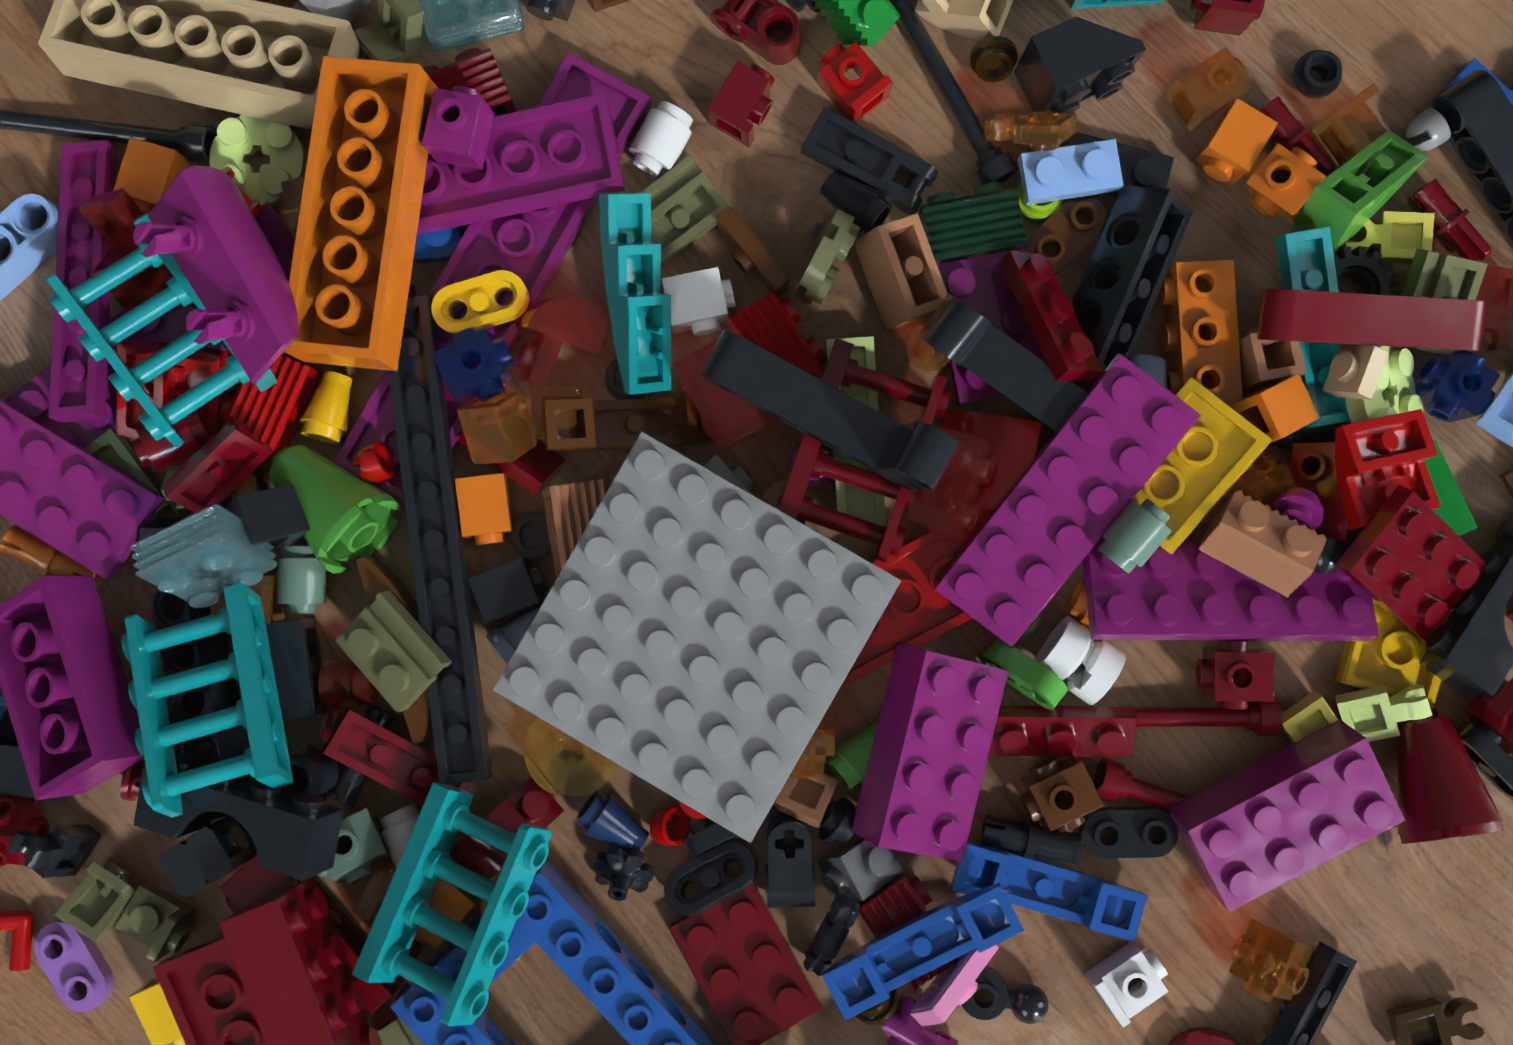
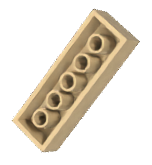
M54 0L38 41L41 49L65 76L312 130L323 56L361 59L363 51L348 20L256 0Z

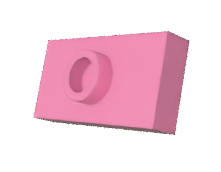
M995 945L981 953L975 948L959 956V961L956 964L951 965L947 970H943L940 975L934 978L911 1009L910 1015L921 1026L944 1023L957 1005H962L975 993L978 987V983L975 980L999 947Z

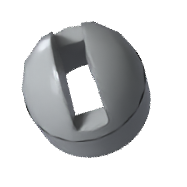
M1427 108L1415 116L1407 125L1405 136L1406 138H1415V141L1411 144L1421 151H1429L1449 140L1451 131L1447 121L1437 110Z

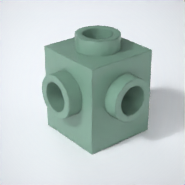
M368 808L351 816L349 811L343 812L334 866L320 873L321 878L328 875L330 880L338 884L346 881L347 886H353L373 876L376 873L373 867L391 858L380 835L382 831L377 819ZM352 843L351 850L344 854L345 848Z

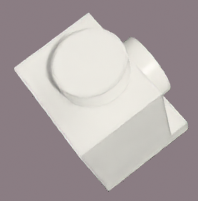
M1131 941L1084 973L1110 1013L1123 1028L1131 1023L1129 1020L1131 1017L1169 992L1161 981L1162 978L1168 975L1161 962L1150 949L1143 954ZM1141 978L1142 981L1128 990V983L1132 979Z

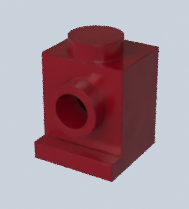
M737 61L708 108L709 124L749 148L754 141V125L752 124L755 123L760 126L772 107L773 100L769 97L770 88L775 81L774 77L758 65L752 64L749 68Z

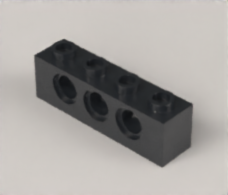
M1124 185L1120 189L1098 244L1092 252L1081 284L1073 297L1074 314L1086 337L1092 342L1094 353L1103 371L1118 353L1129 361L1131 360L1193 213L1171 189ZM1103 371L1092 381H1096L1099 378V376L1103 373Z

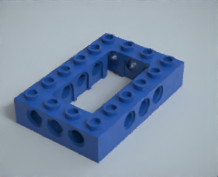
M546 859L543 866L536 871L528 891V905L522 916L516 920L508 940V954L501 966L496 969L491 983L531 946L537 943L630 1045H717L550 861ZM483 914L469 928L477 931ZM450 943L427 965L456 980L468 951ZM410 980L401 987L390 1006L424 1045H521L516 1039L511 1042L488 1017L489 1010L486 1007L472 1025L447 1026L440 1022L447 1000Z

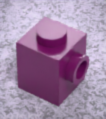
M454 86L452 91L434 88L422 146L435 161L482 170L495 114L481 93L464 86Z

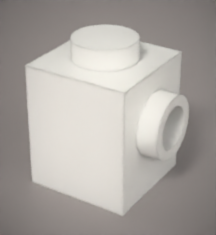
M718 267L662 278L664 293L671 294V326L674 334L689 330L693 331L694 336L718 332L721 330L720 324L725 323L728 319L727 309L736 307L730 279L721 281Z

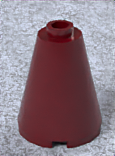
M1431 709L1432 716L1419 720H1407L1406 723L1398 724L1400 736H1398V806L1405 818L1404 822L1398 824V834L1400 835L1401 843H1418L1504 831L1503 819L1450 717H1438L1437 709Z

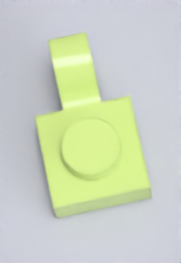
M1385 685L1335 695L1342 721L1365 736L1368 742L1400 736L1397 722L1419 720L1432 716L1423 685L1404 688L1391 697L1388 696Z

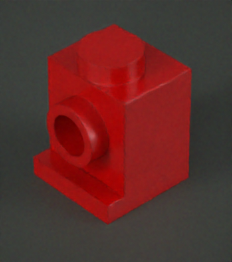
M856 41L846 49L842 44H837L820 60L823 68L819 70L817 84L846 119L857 123L889 97L893 81L887 74L885 76ZM852 68L860 78L849 80L844 74Z

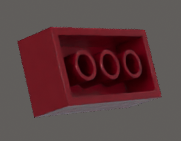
M311 878L256 899L219 923L266 1045H382L378 1032L374 1028H369L363 1013L364 997L361 988L357 982L350 980L345 967L346 951L343 942L338 935L332 934L327 921L328 905L325 896L319 888H314Z

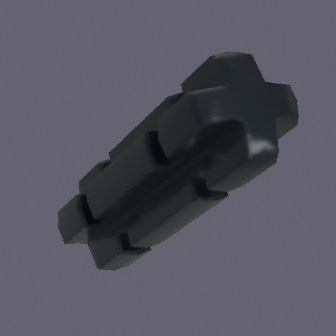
M839 894L835 897L830 906L831 911L827 912L814 937V943L810 944L805 954L804 968L808 972H814L817 976H822V972L831 967V960L838 954L849 933L848 928L853 926L858 916L859 902L855 898H849L846 894Z

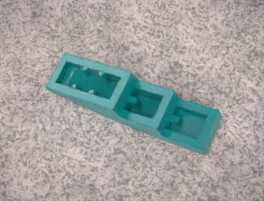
M599 193L601 248L606 297L624 392L632 395L671 390V294L661 293V244L651 242V193Z

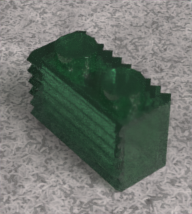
M994 182L974 188V195L956 198L955 192L948 191L929 196L927 198L928 204L921 205L918 215L936 264L1023 248L1027 243V236L1025 234L1016 187L1002 189L1001 183Z

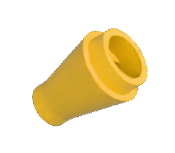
M332 371L324 372L318 389L300 419V422L304 424L301 433L303 436L318 442L339 445L342 435L348 434L350 388L353 381L350 377Z

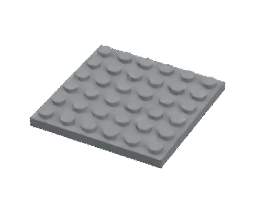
M641 432L493 690L751 843L901 580Z

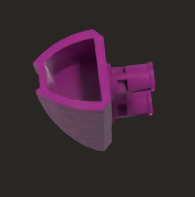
M193 165L179 172L147 217L151 223L140 222L136 225L133 236L134 244H148L141 254L145 257L171 253L206 309L192 310L186 317V329L188 331L202 330L194 342L204 344L209 341L225 339L249 379L255 385L299 335L298 314L294 297L272 246L233 179L219 169Z

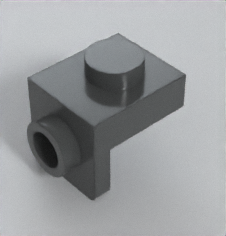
M860 838L840 853L825 856L818 861V865L823 873V883L828 892L833 897L839 894H846L849 898H855L857 901H864L904 872L893 849L878 847L864 838Z

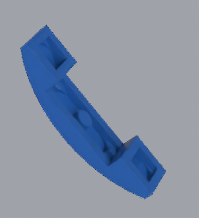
M970 842L966 844L962 862L957 861L950 886L952 891L968 894L1000 883L1007 898L1013 905L1085 925L1090 930L1135 942L1148 896L1135 889L1037 858H1025L1019 853Z
M997 883L955 898L898 925L822 972V977L844 1019L847 1020L889 999L890 991L975 948L981 953L1025 930L1001 884Z

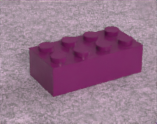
M42 576L0 604V686L35 800L86 793L143 760L144 757L139 753L135 741V732L140 728L138 713L129 696L128 682L93 576Z
M902 643L897 644L851 832L878 847L962 862L1008 670Z
M1340 719L1168 808L1207 887L1228 912L1405 821L1367 738Z

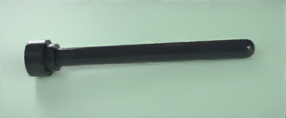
M889 0L900 14L899 22L979 159L976 161L979 169L976 174L986 190H989L1004 183L1019 170L1010 153H1003L1001 147H994L921 19L914 11L915 9L909 0Z
M0 109L1 129L92 140H107L109 142L128 144L129 138L132 137L166 148L176 149L181 155H186L188 160L209 163L211 145L217 136L215 127L210 124L191 122L187 127L182 126L179 130Z

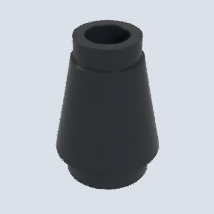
M837 170L827 177L820 190V194L827 198V201L836 210L839 209L855 217L853 224L861 227L858 233L862 231L868 233L875 227L883 225L892 209V204L885 199L886 194L845 174L843 175Z

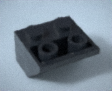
M1074 17L1032 36L1014 73L1036 120L1040 121L1051 115L1054 120H1059L1080 108L1079 102L1095 96L1097 101H1100L1120 91L1123 88V80L1135 72L1134 65L1146 48L1142 40L1082 18Z

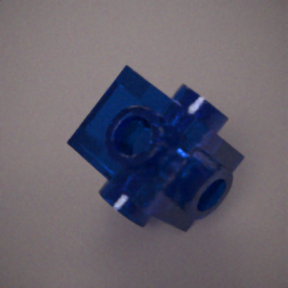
M476 327L462 330L450 338V345L432 353V357L452 398L462 404L476 397L480 402L492 399L506 390L505 383L514 379L508 366L514 364L515 360L503 337L495 339L485 328L480 331ZM481 361L480 365L475 368L476 364Z
M1456 350L1431 358L1423 366L1417 377L1418 383L1415 386V391L1421 398L1423 408H1425L1429 415L1444 422H1454L1478 416L1488 408L1495 396V391L1492 389L1501 374L1485 366L1487 362L1480 355L1467 350Z

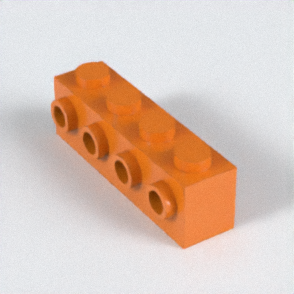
M1234 259L1176 262L1169 267L1158 294L1160 306H1165L1166 324H1163L1161 327L1160 344L1162 351L1168 353L1167 390L1176 395L1192 377L1224 403L1230 405L1243 398Z

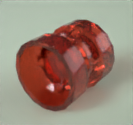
M324 658L319 672V696L323 705H341L345 700H353L357 705H374L376 703L379 691L354 662L346 663L343 658Z

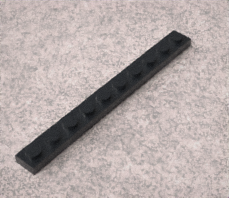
M424 295L411 297L407 300L398 371H389L419 623L452 661L448 667H444L437 674L438 677L428 687L439 784L448 785L488 780L493 776L455 485V471L437 326L431 311L433 298Z

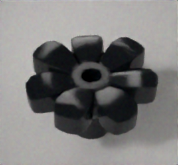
M610 848L607 853L599 852L595 856L593 867L597 869L595 881L600 885L610 884L608 896L615 901L625 900L629 888L639 893L647 890L649 882L653 879L654 869L650 864L643 863L645 854L636 848H632L627 856H625L621 848Z

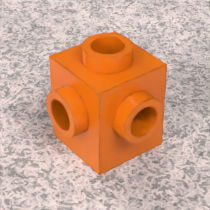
M1278 143L1270 154L1266 152L1260 154L1250 171L1246 174L1249 178L1246 181L1249 195L1252 196L1249 203L1264 216L1272 219L1277 214L1293 225L1314 188L1326 178V175L1314 168L1317 162L1307 152L1298 147H1293L1289 151Z

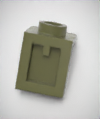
M146 881L137 887L115 928L151 947L146 958L156 962L170 952L177 953L183 947L193 928L188 923L196 908Z

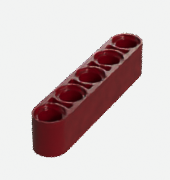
M1262 289L1257 339L1480 351L1486 301Z

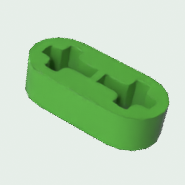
M994 639L980 656L983 664L1008 670L1006 683L1046 709L1054 710L1068 692L1067 685L1054 672L1015 647H1011L1001 639Z

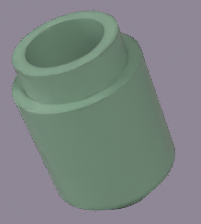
M1148 498L1141 505L1131 500L1102 535L1105 540L1098 550L1130 574L1136 565L1142 567L1172 532L1165 525L1171 516Z
M310 546L281 547V558H276V604H286V614L316 613V604L326 603V569L319 563Z

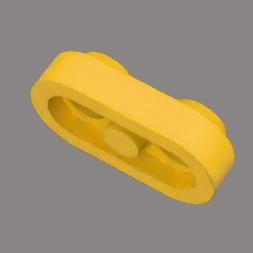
M498 270L440 289L432 301V316L435 322L446 332L453 335H466L519 318L528 307L529 292L519 276L510 271ZM506 290L512 291V302L505 306L499 305V294ZM459 304L466 305V315L462 319H453V308Z

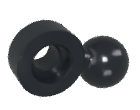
M986 966L975 980L978 983L975 993L979 989H988L993 994L992 999L989 1002L982 1003L975 998L974 993L962 1004L964 1010L970 1016L979 1020L994 1019L1006 1008L1010 1009L1013 1015L1025 1024L1040 1022L1046 1016L1049 1008L1048 998L1040 987L1034 984H1022L1015 990L1007 989L1003 976L995 969Z

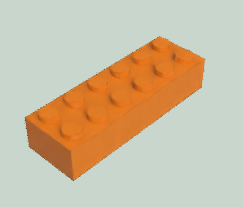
M323 56L289 279L298 314L299 335L284 351L303 362L398 371L428 160V152L422 146V140L434 88H438L420 64Z

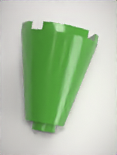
M304 445L285 447L273 457L269 471V477L275 488L290 484L294 485L310 530L303 536L319 563L332 574L351 570L352 568L347 563L358 556L360 558L372 557L396 530L399 521L393 515L395 510L401 511V505L388 493L359 479L355 474Z

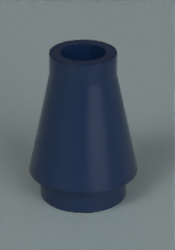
M598 790L585 802L575 820L578 825L583 827V834L616 848H621L627 853L632 848L640 850L649 836V832L638 824L611 793L604 795Z

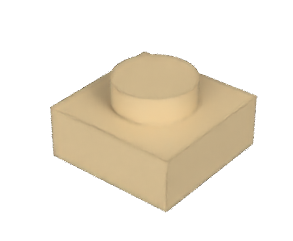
M1339 345L1337 353L1330 364L1329 374L1322 391L1337 398L1372 400L1389 353L1373 345Z

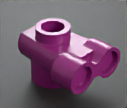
M905 995L897 1010H895L882 1028L884 1032L890 1034L887 1041L889 1045H958L959 1042L957 1039L941 1031L933 1030V1025L921 1026L910 1015L911 1009L917 1001Z

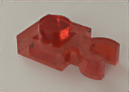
M1488 265L1476 301H1486L1482 331L1489 338L1487 351H1496L1503 349L1507 341V333L1501 324V319L1508 320L1513 318V269Z

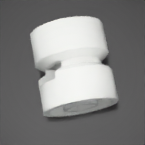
M1066 616L1048 635L1034 660L1054 672L1062 680L1065 679L1068 691L1087 704L1093 705L1107 693L1118 678L1125 664L1126 654L1105 640L1094 642L1090 638V630L1072 617Z

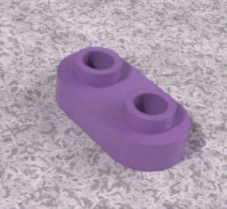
M60 919L46 925L39 931L34 942L35 956L63 1004L75 1012H88L107 1001L114 990L115 979L112 970L96 943ZM54 939L62 944V954L55 951L53 946ZM78 981L86 985L87 995L81 994L78 990Z

